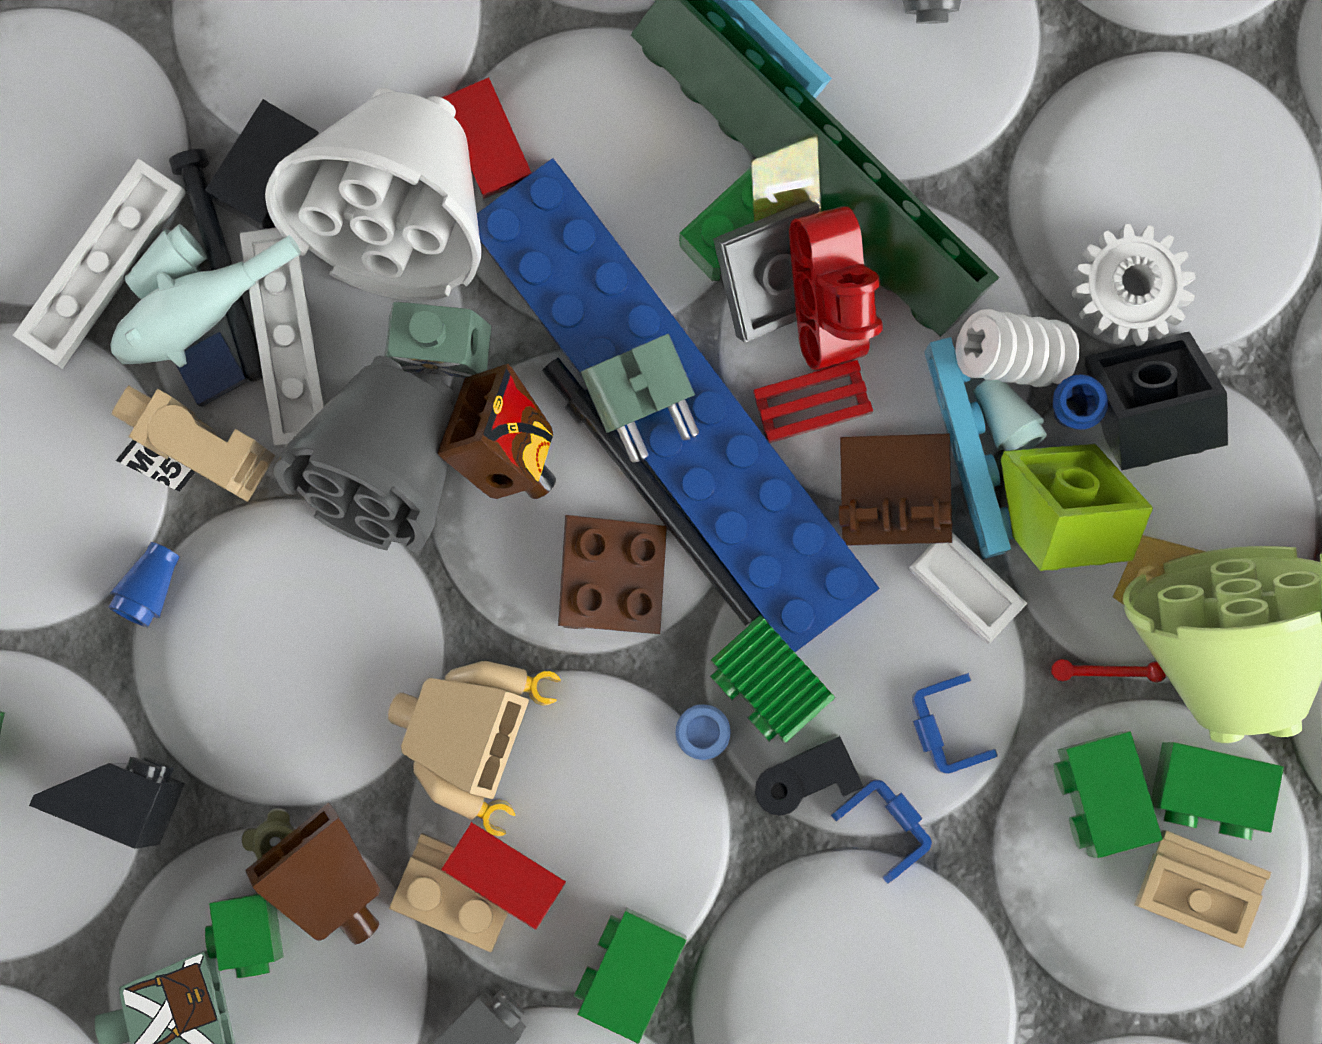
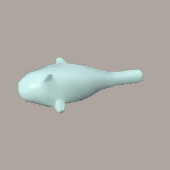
M288 235L244 263L239 262L213 271L196 272L176 279L171 278L165 272L156 275L159 287L142 298L118 323L110 344L112 354L122 364H143L171 360L179 368L186 365L184 349L215 326L224 317L233 303L247 289L256 284V281L300 255L301 251L297 243Z

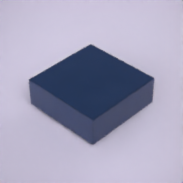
M221 332L185 350L187 364L180 368L176 365L195 402L200 407L248 382Z

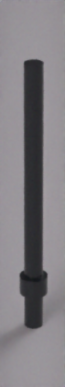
M559 357L546 365L542 372L568 403L565 406L566 411L578 425L585 424L742 623L746 626L761 614L644 463L641 460L639 462H631L619 432L613 430L606 433L588 389L584 390Z

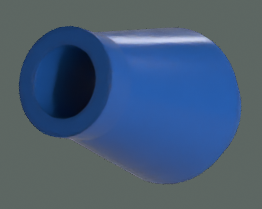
M1070 376L1064 379L1055 389L1053 395L1054 417L1064 427L1080 430L1091 428L1097 425L1107 412V393L1100 382L1090 376ZM1067 401H1074L1079 405L1080 416H1077L1074 410H1069L1066 404Z
M150 542L144 554L110 592L114 598L109 605V609L137 625L148 628L154 617L160 618L173 571L180 556L160 544Z

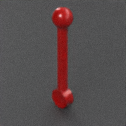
M1061 659L1054 662L1051 666V675L1054 679L1061 682L1069 680L1072 676L1147 677L1155 683L1162 682L1166 678V674L1157 661H1153L1147 666L1072 665L1068 660Z

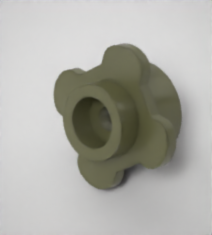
M273 809L267 814V820L257 828L246 829L241 839L243 848L247 851H253L257 859L261 858L274 847L270 844V840L273 837H278L282 841L295 830L289 823L290 816L288 812L283 809Z

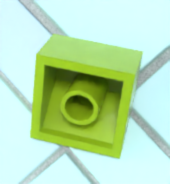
M1097 444L1003 452L1001 464L1012 536L1040 571L1133 561L1153 507Z

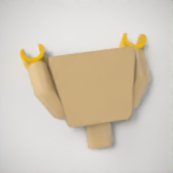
M480 661L450 670L444 680L428 678L423 684L419 698L406 693L397 694L390 704L388 719L390 723L407 729L401 744V752L414 760V774L431 800L470 820L476 816L483 819L486 831L498 837L505 835L506 831L489 822L490 814L495 810L502 809L508 812V814L515 816V811L512 805L505 800L498 799L486 803L484 802V797L494 799L527 708L529 699L520 695L523 692H527L536 704L541 706L550 705L557 700L541 697L537 692V683L540 679H548L553 682H560L561 679L556 673L551 671H543L531 677L527 676L525 669L490 661Z

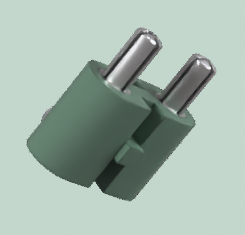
M669 334L580 372L606 433L618 430L631 462H639L640 460L625 425L628 426L643 460L648 456V452L634 421L668 407L681 439H690L675 403H678L692 437L694 438L699 434V430L685 400L694 396L695 393Z

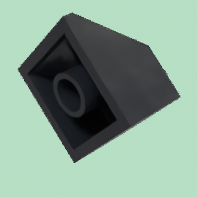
M1190 331L1164 337L1160 340L1147 341L1142 346L1134 344L1085 356L1088 376L1100 382L1107 393L1108 408L1100 423L1104 438L1121 471L1145 467L1152 463L1190 454H1199L1206 450L1228 445L1227 392Z
M130 756L128 763H107L33 795L29 806L131 848L138 849L160 845L185 783L171 778L174 770L171 766L147 757H142L141 760Z

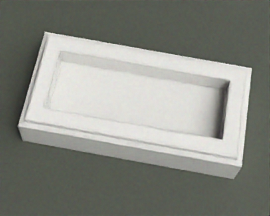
M952 533L953 543L931 544L908 569L989 644L1025 607L1027 602Z

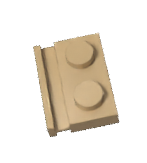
M1162 830L1163 840L1159 842L1156 852L1152 855L1134 906L1244 949L1263 897L1261 894L1266 880H1269L1272 872L1172 832Z
M421 833L389 909L492 952L508 913L443 873L441 869L455 846Z

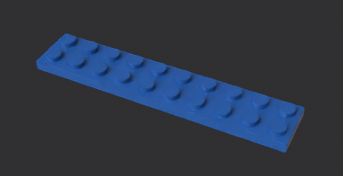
M554 158L550 159L477 213L480 243L580 376V372L666 334L670 335L695 393L694 396L685 400L699 430V434L694 438L692 437L678 403L675 404L690 436L689 440L681 439L668 407L634 422L648 452V456L644 461L761 613L760 615L794 652H797L880 589ZM625 425V428H626V430H627V432H628V435H629V437H630V439H631V442H632L633 446L635 447V449L638 451V449H637V447H636V445H635V442H634V440H633V438H632V435H631V433H630V431H629V428H628L627 425Z

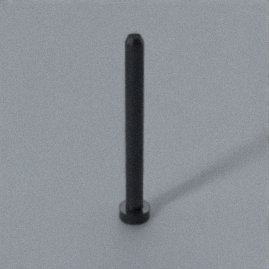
M190 149L173 155L169 158V164L174 175H182L211 270L233 265L213 201L205 191L208 185L203 169L209 165L205 149ZM241 295L225 315L244 376L250 382H255L263 379L258 344L243 296Z

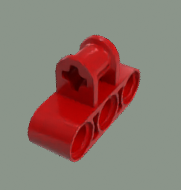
M842 206L793 219L789 227L798 339L803 358L811 369L819 370L866 356L870 347V338L878 336L882 332L883 324L881 318L876 315L874 291L879 288V275L864 266L862 236L857 217L849 207Z

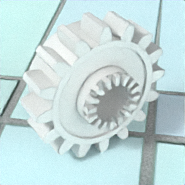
M1125 224L1120 230L1118 240L1109 230L1103 232L1099 237L1101 249L1090 244L1082 253L1090 264H1078L1074 269L1073 275L1083 280V284L1077 286L1072 291V297L1083 299L1085 304L1084 309L1079 313L1080 318L1092 317L1097 323L1093 331L1096 335L1105 330L1113 333L1114 344L1119 345L1126 336H1133L1136 346H1142L1148 340L1149 331L1160 340L1169 333L1166 321L1177 326L1186 317L1177 306H1188L1194 301L1195 295L1183 290V286L1190 284L1196 278L1195 272L1181 271L1180 265L1189 256L1187 251L1173 255L1169 250L1174 240V237L1171 235L1165 237L1160 243L1153 240L1154 226L1148 225L1140 236H1135L1131 224ZM1133 275L1139 278L1144 285V295L1136 297L1133 294H1128L1129 292L1125 291V287L1122 285V276Z

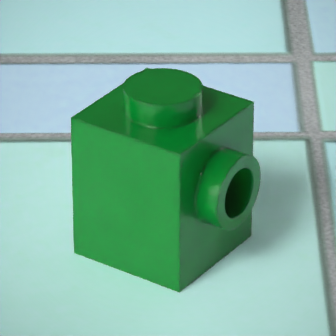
M259 894L209 903L212 925L205 927V943L209 958H217L218 970L235 968L236 978L270 973L269 963L284 957L277 909Z

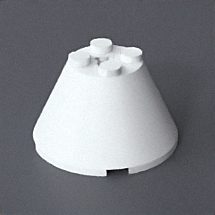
M388 88L375 90L369 101L286 156L273 170L266 186L265 199L268 213L280 234L284 238L290 235L297 243L302 256L306 255L307 250H310L316 256L332 265L329 275L353 287L380 296L412 301L435 300L448 297L451 289L460 284L467 286L475 276L481 260V243L468 143L463 128L454 118L456 114L454 106L449 101L437 96L425 99L413 94L395 92Z

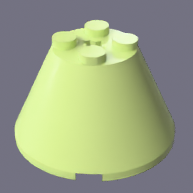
M1248 546L1212 550L1164 563L1165 574L1148 582L1146 581V575L1141 574L1125 589L1123 602L1126 616L1196 721L1202 727L1209 730L1211 740L1219 743H1232L1241 740L1244 735L1269 733L1275 737H1289L1302 731V720L1309 713L1322 681V554H1320L1321 562L1297 558L1296 547Z

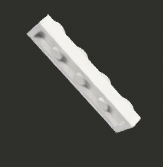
M138 158L12 336L63 369L124 283V276L131 271L133 266L143 256L187 192L181 186Z
M270 228L240 233L244 262L282 240L284 237L278 229ZM300 255L256 281V284L249 288L273 443L276 449L284 448L324 407Z

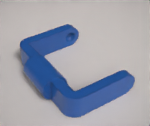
M969 673L917 690L912 696V703L918 718L913 723L923 752H930L934 766L940 773H953L998 757L996 749H992L947 764L942 746L945 745L934 714L930 715L925 696L971 681Z
M872 780L831 814V817L838 821L874 790L880 794L887 803L884 807L904 831H910L920 843L918 847L883 875L882 878L889 884L927 853L931 848L932 841L919 824L923 818L902 792L895 795L883 781Z

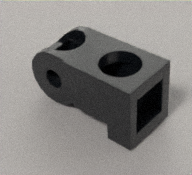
M837 736L766 769L756 781L755 795L757 802L763 810L772 815L782 816L790 814L797 809L804 797L835 783L843 797L864 788L841 737Z

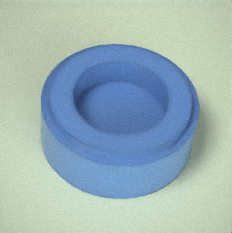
M702 704L690 707L680 716L675 733L677 743L685 754L695 759L707 760L718 756L725 750L730 740L731 729L729 721L723 712L714 706Z

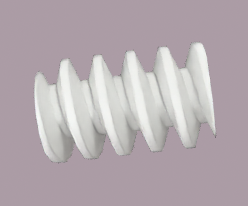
M983 309L972 314L963 324L957 338L955 353L960 370L970 378L982 377L986 380H999L1004 383L1015 382L1018 385L1030 384L1034 387H1047L1052 382L1060 384L1064 379L1073 375L1079 360V343L1074 330L1069 324L1060 320H1048L1043 317H1031L1025 314L1016 315L1012 312Z

